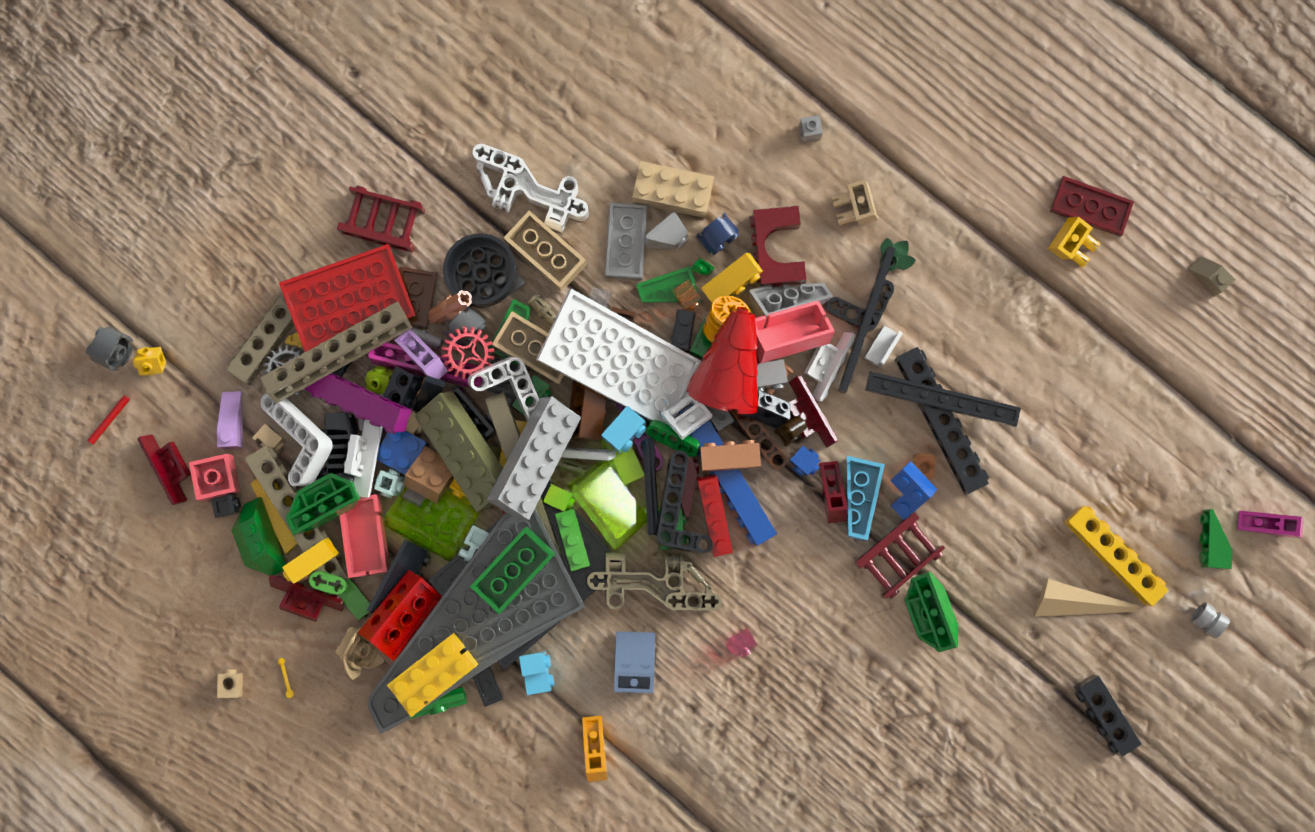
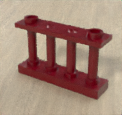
M350 186L349 191L352 195H355L348 221L338 223L337 230L340 234L381 245L389 244L392 248L413 253L415 245L410 241L409 237L416 213H425L421 203L414 200L407 202L369 192L362 186H356V188ZM362 198L373 200L366 226H363V228L356 227L355 221ZM380 203L391 205L384 231H381V233L375 232L373 227ZM400 207L409 210L402 236L397 238L392 236L391 232L398 208Z
M915 512L899 523L854 562L858 569L862 567L867 568L883 586L886 592L881 596L884 599L895 597L900 592L898 589L932 559L936 561L943 555L941 551L945 547L940 545L935 548L917 527L916 521L919 517ZM906 529L911 531L930 552L922 561L902 539L903 536L901 534ZM891 542L896 543L915 564V567L908 573L888 552L887 546ZM877 554L882 556L901 578L893 586L873 564L874 561L872 559Z

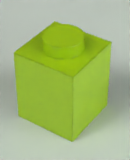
M551 484L543 502L564 512L567 509H572L575 499H573L574 495Z

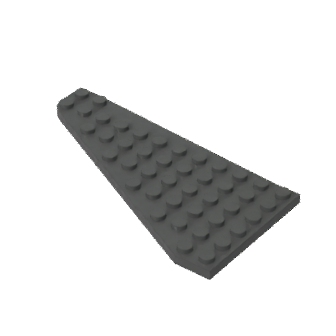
M536 507L529 520H517L508 513L502 516L372 691L368 699V709L380 734L396 727L411 717L387 684L453 633L456 634L465 646V648L459 651L461 655L468 650L478 665L425 707L565 617L585 608ZM525 527H528L556 555L506 609L498 614L470 586Z

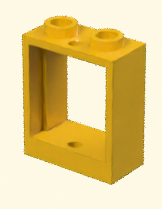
M326 538L283 566L284 571L282 573L288 582L292 581L294 584L337 556L339 552L330 539Z

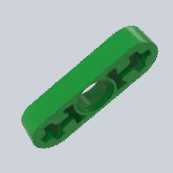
M659 420L650 421L646 429V433L650 438L676 451H683L688 457L696 456L699 451L700 443L697 439L689 435L681 439L669 425ZM669 436L676 437L678 441L671 440Z

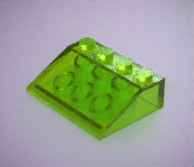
M405 487L385 515L384 526L450 562L461 549L481 511L476 512L473 506L468 503V500L455 497L448 489L438 504L426 498L422 505L418 507L402 499L408 489Z

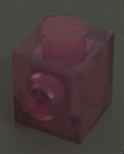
M747 627L727 638L728 643L726 644L731 655L735 653L737 657L741 655L742 658L752 653L751 649L757 646Z

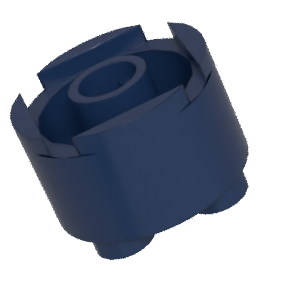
M723 213L721 217L719 216L703 229V232H701L702 236L698 233L695 237L709 254L712 253L715 256L724 248L723 244L725 242L730 244L739 236L737 233L739 230L726 213Z

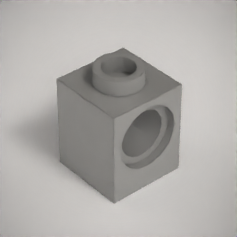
M820 115L801 118L799 130L802 143L821 140L823 132Z

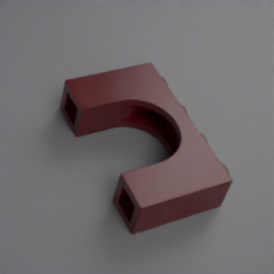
M799 206L753 210L752 216H749L750 228L754 227V234L751 235L752 246H756V253H753V258L763 271L756 283H759L760 287L765 285L776 287L785 284H805L807 280L805 261L780 263L773 260L765 249V240L770 234L776 231L799 229L801 225Z

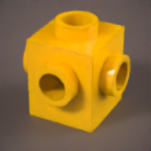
M144 347L137 350L136 356L133 358V366L138 370L139 376H152L163 373L166 361L161 347Z

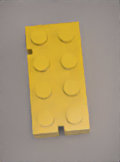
M455 633L387 684L411 717L478 665L468 650L461 655L459 651L465 648V646Z

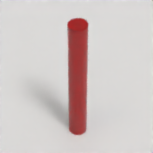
M124 395L87 441L94 445L131 399Z

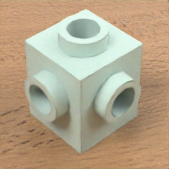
M393 469L380 471L376 478L374 489L381 491V495L388 498L399 496L405 488V477L400 476V472Z

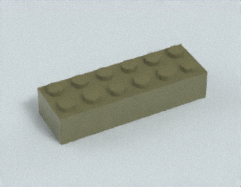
M454 392L440 393L414 416L475 511L480 512L489 509L494 504L489 502L487 498L503 467Z

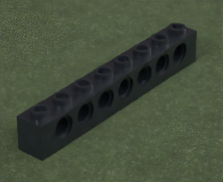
M919 347L911 349L894 359L905 380L917 383L925 381L929 386L943 389L941 384H937L934 378L936 377L932 367H928L925 361L927 357ZM918 365L921 368V372L915 373L912 370V366ZM918 404L964 495L988 485L989 476L984 469H981L977 453L973 452L970 448V439L967 435L963 434L960 420L955 418L951 411ZM940 415L947 418L946 425L939 422ZM949 432L955 434V442H951L948 439ZM958 449L964 451V459L957 457ZM967 466L971 467L974 471L972 477L966 474Z

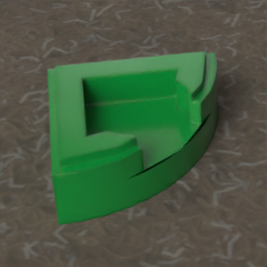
M699 258L691 267L692 271L702 275H710L715 269L714 266L702 258Z

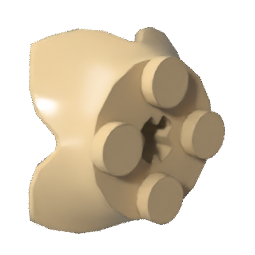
M362 627L348 628L341 645L336 649V654L340 656V660L344 663L345 671L352 680L360 675L362 668L372 669L385 663L384 659L378 654L380 651L358 633Z

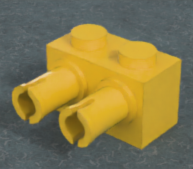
M1071 217L1066 220L1048 247V250L1061 260L1072 259L1082 268L1087 264L1085 260L1089 262V257L1078 250L1083 244L1091 252H1094L1098 248L1095 245L1099 246L1100 242L1089 235L1093 227L1080 217Z

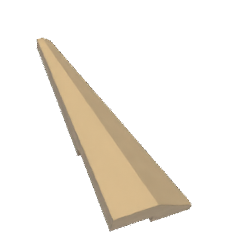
M1044 579L1041 595L1037 599L1033 616L1136 612L1139 606L1051 579Z

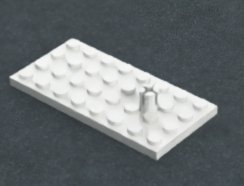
M573 289L568 291L536 359L625 408L629 406L640 416L650 421L659 420L667 425L669 424L662 419L660 413L670 409L686 397V389L690 378L701 363L697 358ZM678 412L672 416L674 419H676Z

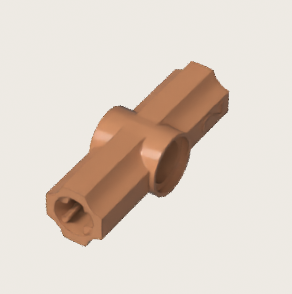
M460 290L452 296L448 295L428 311L429 321L432 324H440L447 319H453L472 303L471 294L468 291Z

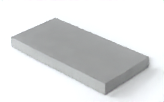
M610 203L605 265L606 278L643 279L647 205Z

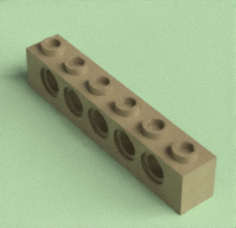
M283 293L276 297L274 306L271 310L265 312L262 322L259 326L253 328L251 337L248 341L242 343L239 348L240 352L236 357H232L228 363L226 370L248 385H251L264 367L263 363H267L268 359L266 356L271 357L273 355L272 351H276L294 326ZM281 311H286L285 317L279 319V313ZM270 326H274V332L272 334H267L268 328ZM263 341V347L256 350V344ZM247 357L252 358V361L249 365H245L244 363Z

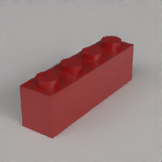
M716 474L697 477L707 532L713 541L712 554L714 557L733 553L718 478Z

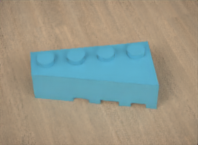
M847 456L848 538L868 542L885 464Z

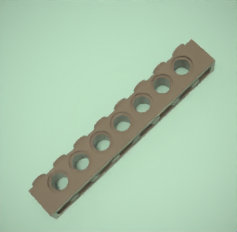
M396 302L260 378L267 394L277 404L413 327L400 304Z
M264 446L244 459L290 530L285 517L291 506L285 504V498L290 495L294 499L299 488L298 486L290 485L287 477L289 472L283 464L280 465L277 461L278 455L272 447ZM267 462L273 465L271 473H267L264 470V465ZM277 479H281L284 484L280 490L274 486ZM317 527L313 529L315 532L313 539L307 538L305 532L293 536L302 551L306 552L326 538L330 539L327 532ZM340 553L329 560L336 565L334 572L327 570V562L315 570L335 574L345 578V580L349 579L346 563L342 564L339 559ZM338 580L336 583L330 582V585L336 587L341 581Z

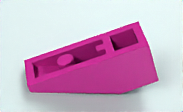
M1239 511L1237 530L1302 539L1304 519L1300 516Z

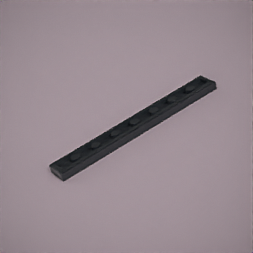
M889 246L884 252L838 388L840 393L845 394L849 388L896 249Z
M871 371L868 374L865 391L1013 427H1017L1021 410L1020 407Z

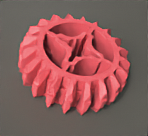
M463 327V334L460 333L459 329H456V337L452 333L449 334V337L452 339L451 342L445 339L444 342L449 347H442V350L447 351V354L441 356L442 358H448V361H445L443 364L445 366L451 364V367L448 369L449 372L453 369L457 370L454 374L455 377L461 372V378L465 379L466 374L470 376L472 373L483 369L484 365L487 367L492 365L487 362L488 359L494 360L493 356L488 355V353L494 352V349H488L487 347L492 344V341L485 343L484 340L488 336L484 335L481 338V330L476 335L473 334L474 327H471L470 333H467V328ZM461 338H473L468 346L456 344ZM478 341L484 349V359L475 352V346ZM473 344L471 353L475 357H469V359L466 358V360L462 362L465 355L462 352V350H467V348H470ZM452 348L461 354V361L458 366L452 359ZM469 360L480 363L474 369H463Z

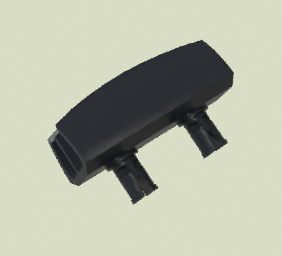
M325 413L324 429L320 430L331 439L333 448L325 462V467L321 469L316 480L332 473L353 482L354 476L344 473V463L347 458L350 436L357 435L354 415H349L348 413Z

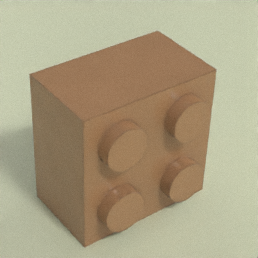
M425 446L405 474L404 486L438 504L454 477L439 453Z

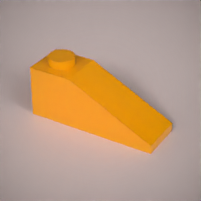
M602 715L582 717L587 781L608 780Z

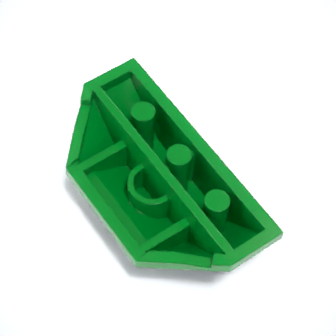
M329 473L297 491L285 518L292 534L297 535L320 527L350 511L359 502L360 498L352 481Z
M258 497L243 505L231 531L244 566L269 576L276 575L284 571L282 567L286 565L263 500L261 497Z
M931 572L912 577L904 601L918 638L935 648L939 653L957 648L958 623L944 586Z

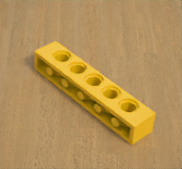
M1079 506L1063 523L1145 606L1153 607L1169 591L1165 587L1166 583L1160 577H1155L1151 573L1152 569L1144 562L1142 563L1137 558V553L1131 548L1128 549L1123 544V539L1117 534L1114 535L1109 530L1110 526L1095 516L1096 512L1091 507ZM1088 521L1093 525L1091 532L1086 529ZM1102 535L1107 540L1104 546L1100 543V537ZM1116 549L1120 552V558L1118 560L1114 557V551ZM1129 564H1132L1134 566V572L1132 574H1130L1128 571ZM1143 578H1146L1148 581L1146 588L1142 586Z

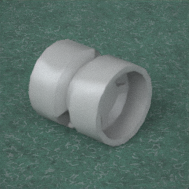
M1204 602L1194 611L1190 621L1197 627L1204 628V632L1212 638H1217L1226 630L1230 619L1221 612L1216 613V609L1212 605Z

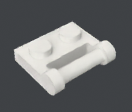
M689 393L673 407L660 413L662 419L670 425L681 439H684L712 418L711 412L704 404L691 398ZM690 403L694 405L676 419L672 417Z

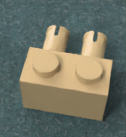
M866 179L848 184L847 193L832 196L835 208L850 203L853 205L852 210L836 214L839 226L853 221L858 222L859 225H864L878 220L870 187Z

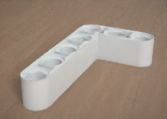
M508 357L469 376L468 385L476 391H483L509 379L528 422L539 398L521 359ZM516 360L518 368L515 371H511L510 363ZM498 368L500 376L497 379H493L492 371ZM480 376L483 382L481 386L475 387L473 381L476 377ZM524 378L526 385L524 388L519 389L517 382ZM532 396L533 404L527 407L525 400L527 397Z
M264 394L261 398L262 409L303 447L289 472L288 481L292 486L306 487L315 482L332 451V441L287 398L276 404L268 394Z

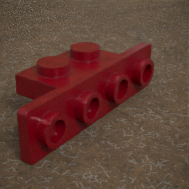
M801 375L796 376L789 381L797 396V399L789 402L791 403L790 418L800 416L805 421L807 429L800 434L802 439L817 432L825 447L828 448L838 441L835 432L828 424L825 415L820 410L805 380H803Z
M152 434L137 438L172 505L185 503L187 498L179 484L191 476V473L174 441L168 442L160 448Z
M270 575L269 577L271 587L286 592L279 605L280 610L317 622L324 606L341 612L344 609V601L336 595L324 594L321 590L307 588L299 582L293 584L282 576Z

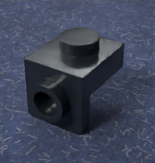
M229 493L227 496L211 499L215 518L240 513L241 502L239 497H236V494Z

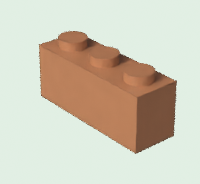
M754 440L743 441V444L735 445L734 441L723 442V446H716V443H705L704 447H700L702 472L761 467L759 443H754Z

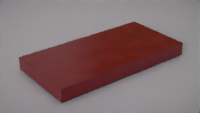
M1062 176L1050 212L1066 218L1080 217L1091 227L1121 237L1123 236L1134 201Z

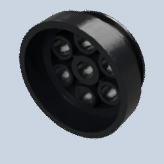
M483 233L471 234L458 240L447 252L443 263V277L453 295L460 290L465 291L464 288L467 284H473V288L468 291L472 296L470 306L486 308L500 303L511 293L517 280V264L509 247L499 238ZM477 253H483V257L480 260L474 259ZM495 258L501 259L498 265H493L492 261ZM463 266H469V270L467 272H460ZM481 271H487V275L484 278L478 277ZM499 276H505L504 282L496 283V279ZM485 288L491 289L490 295H482Z

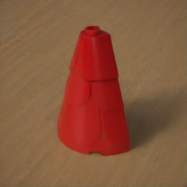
M738 306L737 309H732L715 334V340L690 378L686 392H689V396L694 400L718 410L728 412V410L737 409L739 414H754L757 412L758 407L755 314L748 312L747 308Z

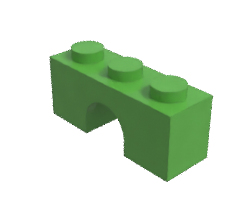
M574 509L555 514L570 571L573 572L590 567Z

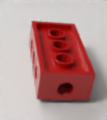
M408 570L358 633L381 653L394 661L430 615L442 596L420 576Z

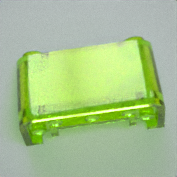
M600 460L566 486L614 551H616L647 524V509L645 506L642 508L639 506L614 472L617 468L612 461Z

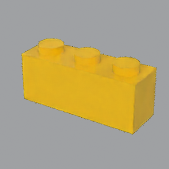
M745 253L701 289L713 304L714 300L720 296L739 295L746 289L745 285L749 282L753 284L760 279L759 275L763 271L751 254Z

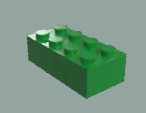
M525 527L476 579L470 588L500 614L556 553L533 531Z

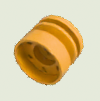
M726 295L715 299L703 326L706 338L713 343L715 334L732 309H737L739 306L747 308L748 312H750L748 306L742 300L733 296Z

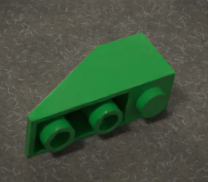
M1213 509L1203 510L1200 517V522L1203 524L1200 534L1202 552L1199 554L1201 568L1232 569V548Z

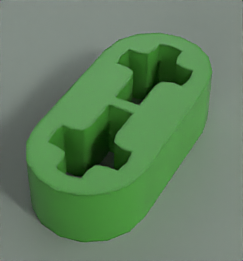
M315 571L309 577L310 585L321 591L338 595L347 588L345 578L335 574ZM320 574L322 575L321 579L326 580L327 583L321 582L317 585L314 577ZM340 580L343 588H339L337 591L334 585H330V582L336 583Z

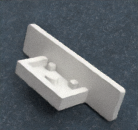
M844 332L836 347L832 344H827L816 348L804 372L818 382L812 394L816 401L822 402L828 395V389L836 379V373L844 363L845 356L854 343L856 336L854 333Z
M369 420L364 421L362 437L359 435L350 436L347 458L344 463V473L354 476L353 484L359 497L369 498L371 494L382 426H373L369 423Z

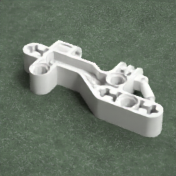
M477 144L473 148V156L477 162L476 167L481 173L480 178L488 197L493 199L492 207L499 206L501 210L505 208V211L509 213L515 198L522 194L529 203L547 209L548 213L544 224L561 233L569 218L576 221H584L588 218V205L583 200L576 198L578 185L575 178L570 176L563 178L556 191L538 184L520 157L485 144ZM498 158L504 159L502 164L495 163ZM518 165H520V168L514 170L513 167H517ZM483 167L503 173L497 190L493 189L488 175L483 171ZM510 181L515 183L512 188L505 187L506 183ZM567 184L574 185V188L572 190H566L565 186ZM583 208V211H581L580 214H578L577 210Z

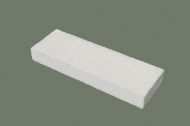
M566 447L561 457L608 461L616 458V451Z

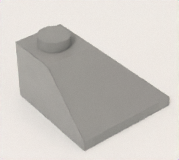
M673 212L645 236V246L647 248L675 250L677 247H683L688 242L689 233L677 214Z

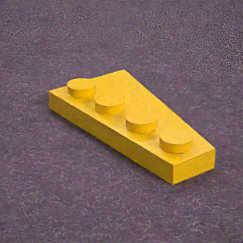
M256 478L251 483V486L257 498H262L273 530L285 554H288L298 543ZM275 481V488L278 490L282 489ZM286 496L285 504L291 506L293 501L289 496ZM312 529L306 531V537L309 536L314 530Z

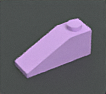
M411 329L395 339V342L426 376L440 379L448 372L440 358Z
M242 391L222 392L217 425V447L221 449H243Z

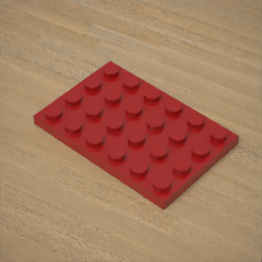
M389 244L279 282L305 352L396 302L400 304L408 319L416 316Z

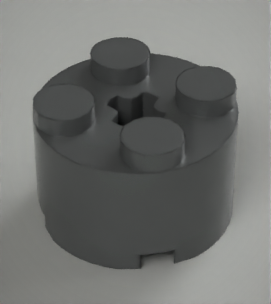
M470 305L466 307L469 311L466 313L464 311L460 312L448 325L450 328L448 332L446 330L443 331V334L451 341L452 339L449 337V334L452 333L456 337V329H459L461 334H463V327L467 328V333H470L471 327H474L473 334H477L479 330L482 333L486 330V321ZM461 338L456 344L468 346L472 338Z
M99 327L95 333V338L86 349V354L90 356L93 362L111 371L119 370L117 369L118 366H124L130 359L133 352V347L130 345L133 339L112 327Z

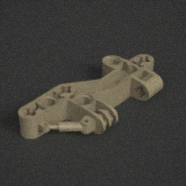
M605 552L604 572H592L586 577V584L590 589L605 590V604L613 610L620 609L623 606L624 590H644L670 610L713 611L717 610L722 603L721 597L716 593H712V586L704 581V577L692 563L683 561L682 553H679L678 556H675V554L668 556L667 553H664L663 575L657 578L648 572H625V553ZM610 560H619L620 562H610ZM668 568H671V570L678 568V573H668ZM687 570L698 583L701 582L705 587V592H684L683 571ZM594 575H596L597 579H604L603 575H607L605 579L606 587H603L604 583H597L594 587V584L590 583V579H593ZM671 576H675L678 580L675 587H671L668 584ZM613 595L619 597L620 601L617 606H611L609 603V599ZM682 595H684L682 600L684 607H681L682 603H674L673 607L671 603H668L672 596H674V599H682ZM690 596H695L697 599V603L693 607H690L687 602ZM711 596L712 599L716 600V603H713L712 607L711 604L702 603V599L710 600Z

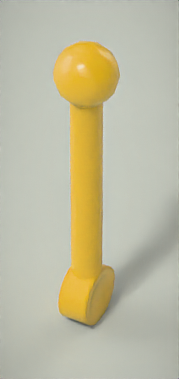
M279 658L277 663L281 666L287 689L285 695L287 698H291L294 696V692L290 689L284 666L285 659Z

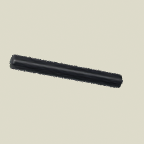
M643 439L648 534L655 535L659 515L654 440Z

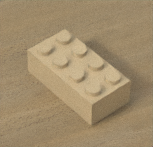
M640 161L632 200L634 204L706 218L714 176Z
M530 210L504 237L505 243L561 293L587 265L586 259Z
M511 312L491 346L508 357L521 359L525 367L555 385H558L564 376L562 373L536 360L548 333L516 313Z

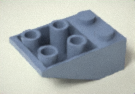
M616 631L614 692L654 693L655 633Z

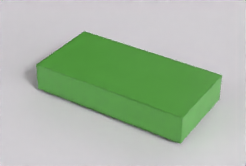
M349 578L346 590L338 594V596L344 601L357 620L360 621L370 613L367 611L370 601L354 581ZM340 585V586H339L337 589H335V590L338 591L339 588H343V585Z

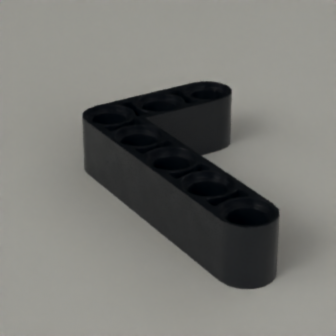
M676 451L670 456L668 461L655 541L661 547L705 554L713 548V541L709 536L676 529L689 462L688 455L685 452ZM675 456H680L683 459L682 465H677L674 462ZM671 475L679 477V484L671 482ZM668 494H673L676 497L674 504L668 502ZM665 513L672 515L673 520L671 523L664 521ZM662 532H666L669 535L668 542L661 541L660 534ZM681 536L687 537V546L680 544L679 539ZM700 540L707 542L706 550L699 548L698 543Z

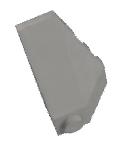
M824 283L801 284L800 287H790L789 284H785L783 287L773 288L772 285H765L751 289L748 292L755 318L764 315L767 318L769 314L818 300L822 305L833 298V295Z

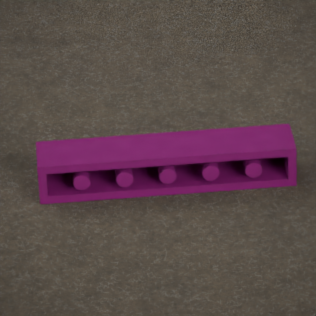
M333 373L304 389L310 392L312 397L317 399L323 398L326 400L325 403L332 406L338 405L340 410L344 412H353L356 418L367 419L371 425L382 426L385 428L384 431L391 434L405 432L412 412L409 408Z

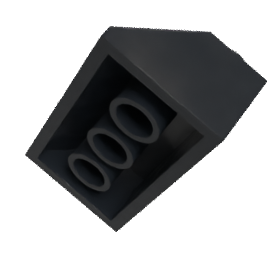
M404 540L367 611L374 613L408 570L422 577L420 572L423 566L427 567L432 558L429 556L431 551L412 541Z

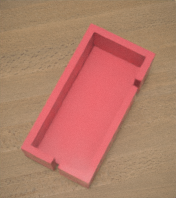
M819 300L769 314L767 318L765 315L755 318L757 335L756 355L760 363L830 344L835 331L828 317L825 318L826 313Z
M370 495L369 498L359 497L360 500L353 509L340 515L348 578L387 573L390 568L384 517L379 515V513H383L380 495Z

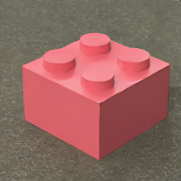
M223 454L189 462L197 501L205 502L227 496L229 493H241L233 455Z

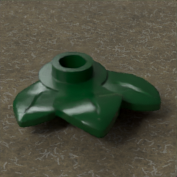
M886 238L880 246L882 254L880 264L887 247L896 248L892 258V265H890L888 271H894L896 268L906 270L915 263L916 259L907 255L909 249L908 241H899L893 244L889 238Z

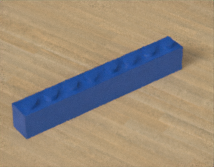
M692 404V405L688 406L687 408H685V409L681 410L680 412H678V416H680L681 414H683L685 411H687L689 408H691V407L694 406V405ZM710 420L689 434V436L699 441L700 447H704L705 443H716V446H723V442ZM699 448V451H698L697 455L699 456V458H700V460H701L700 448ZM740 470L708 472L709 475L716 474L721 495L725 493L728 498L726 503L731 511L735 510L738 515L736 520L741 528L745 527L748 534H746V537L751 545L755 544V546H758L777 535Z

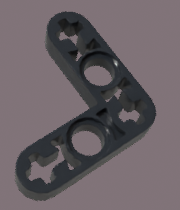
M889 280L884 281L883 287L887 285L890 292L887 291L883 298L879 297L878 301L882 304V309L874 311L871 322L874 325L869 326L868 332L873 331L877 327L894 292V285ZM833 297L826 303V310L830 315L859 328L860 323L857 321L861 314H864V309L838 297ZM834 302H837V306L841 309H843L844 305L847 306L843 312V315L840 314L842 310L836 308L835 311L832 310V306L830 305V303L833 304ZM848 310H855L857 317L849 319L847 317Z

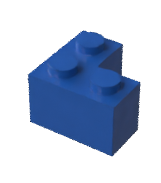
M911 461L890 480L902 493L891 507L905 520L937 491V488Z

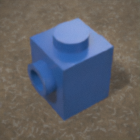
M804 446L789 460L794 466L793 470L800 476H807L809 473L813 475L820 468L817 465L820 462L818 459L819 455L814 450H808Z

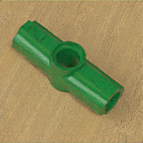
M464 687L450 691L409 719L427 714H437L447 711L449 708L467 704Z

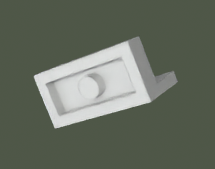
M884 325L864 359L881 368L903 333L901 331L896 333Z

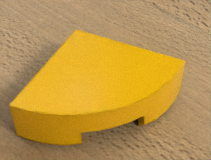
M297 332L288 336L285 344L295 345L299 349H303Z

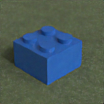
M407 431L396 432V434L387 433L378 449L377 460L405 475L424 447H429L430 444Z

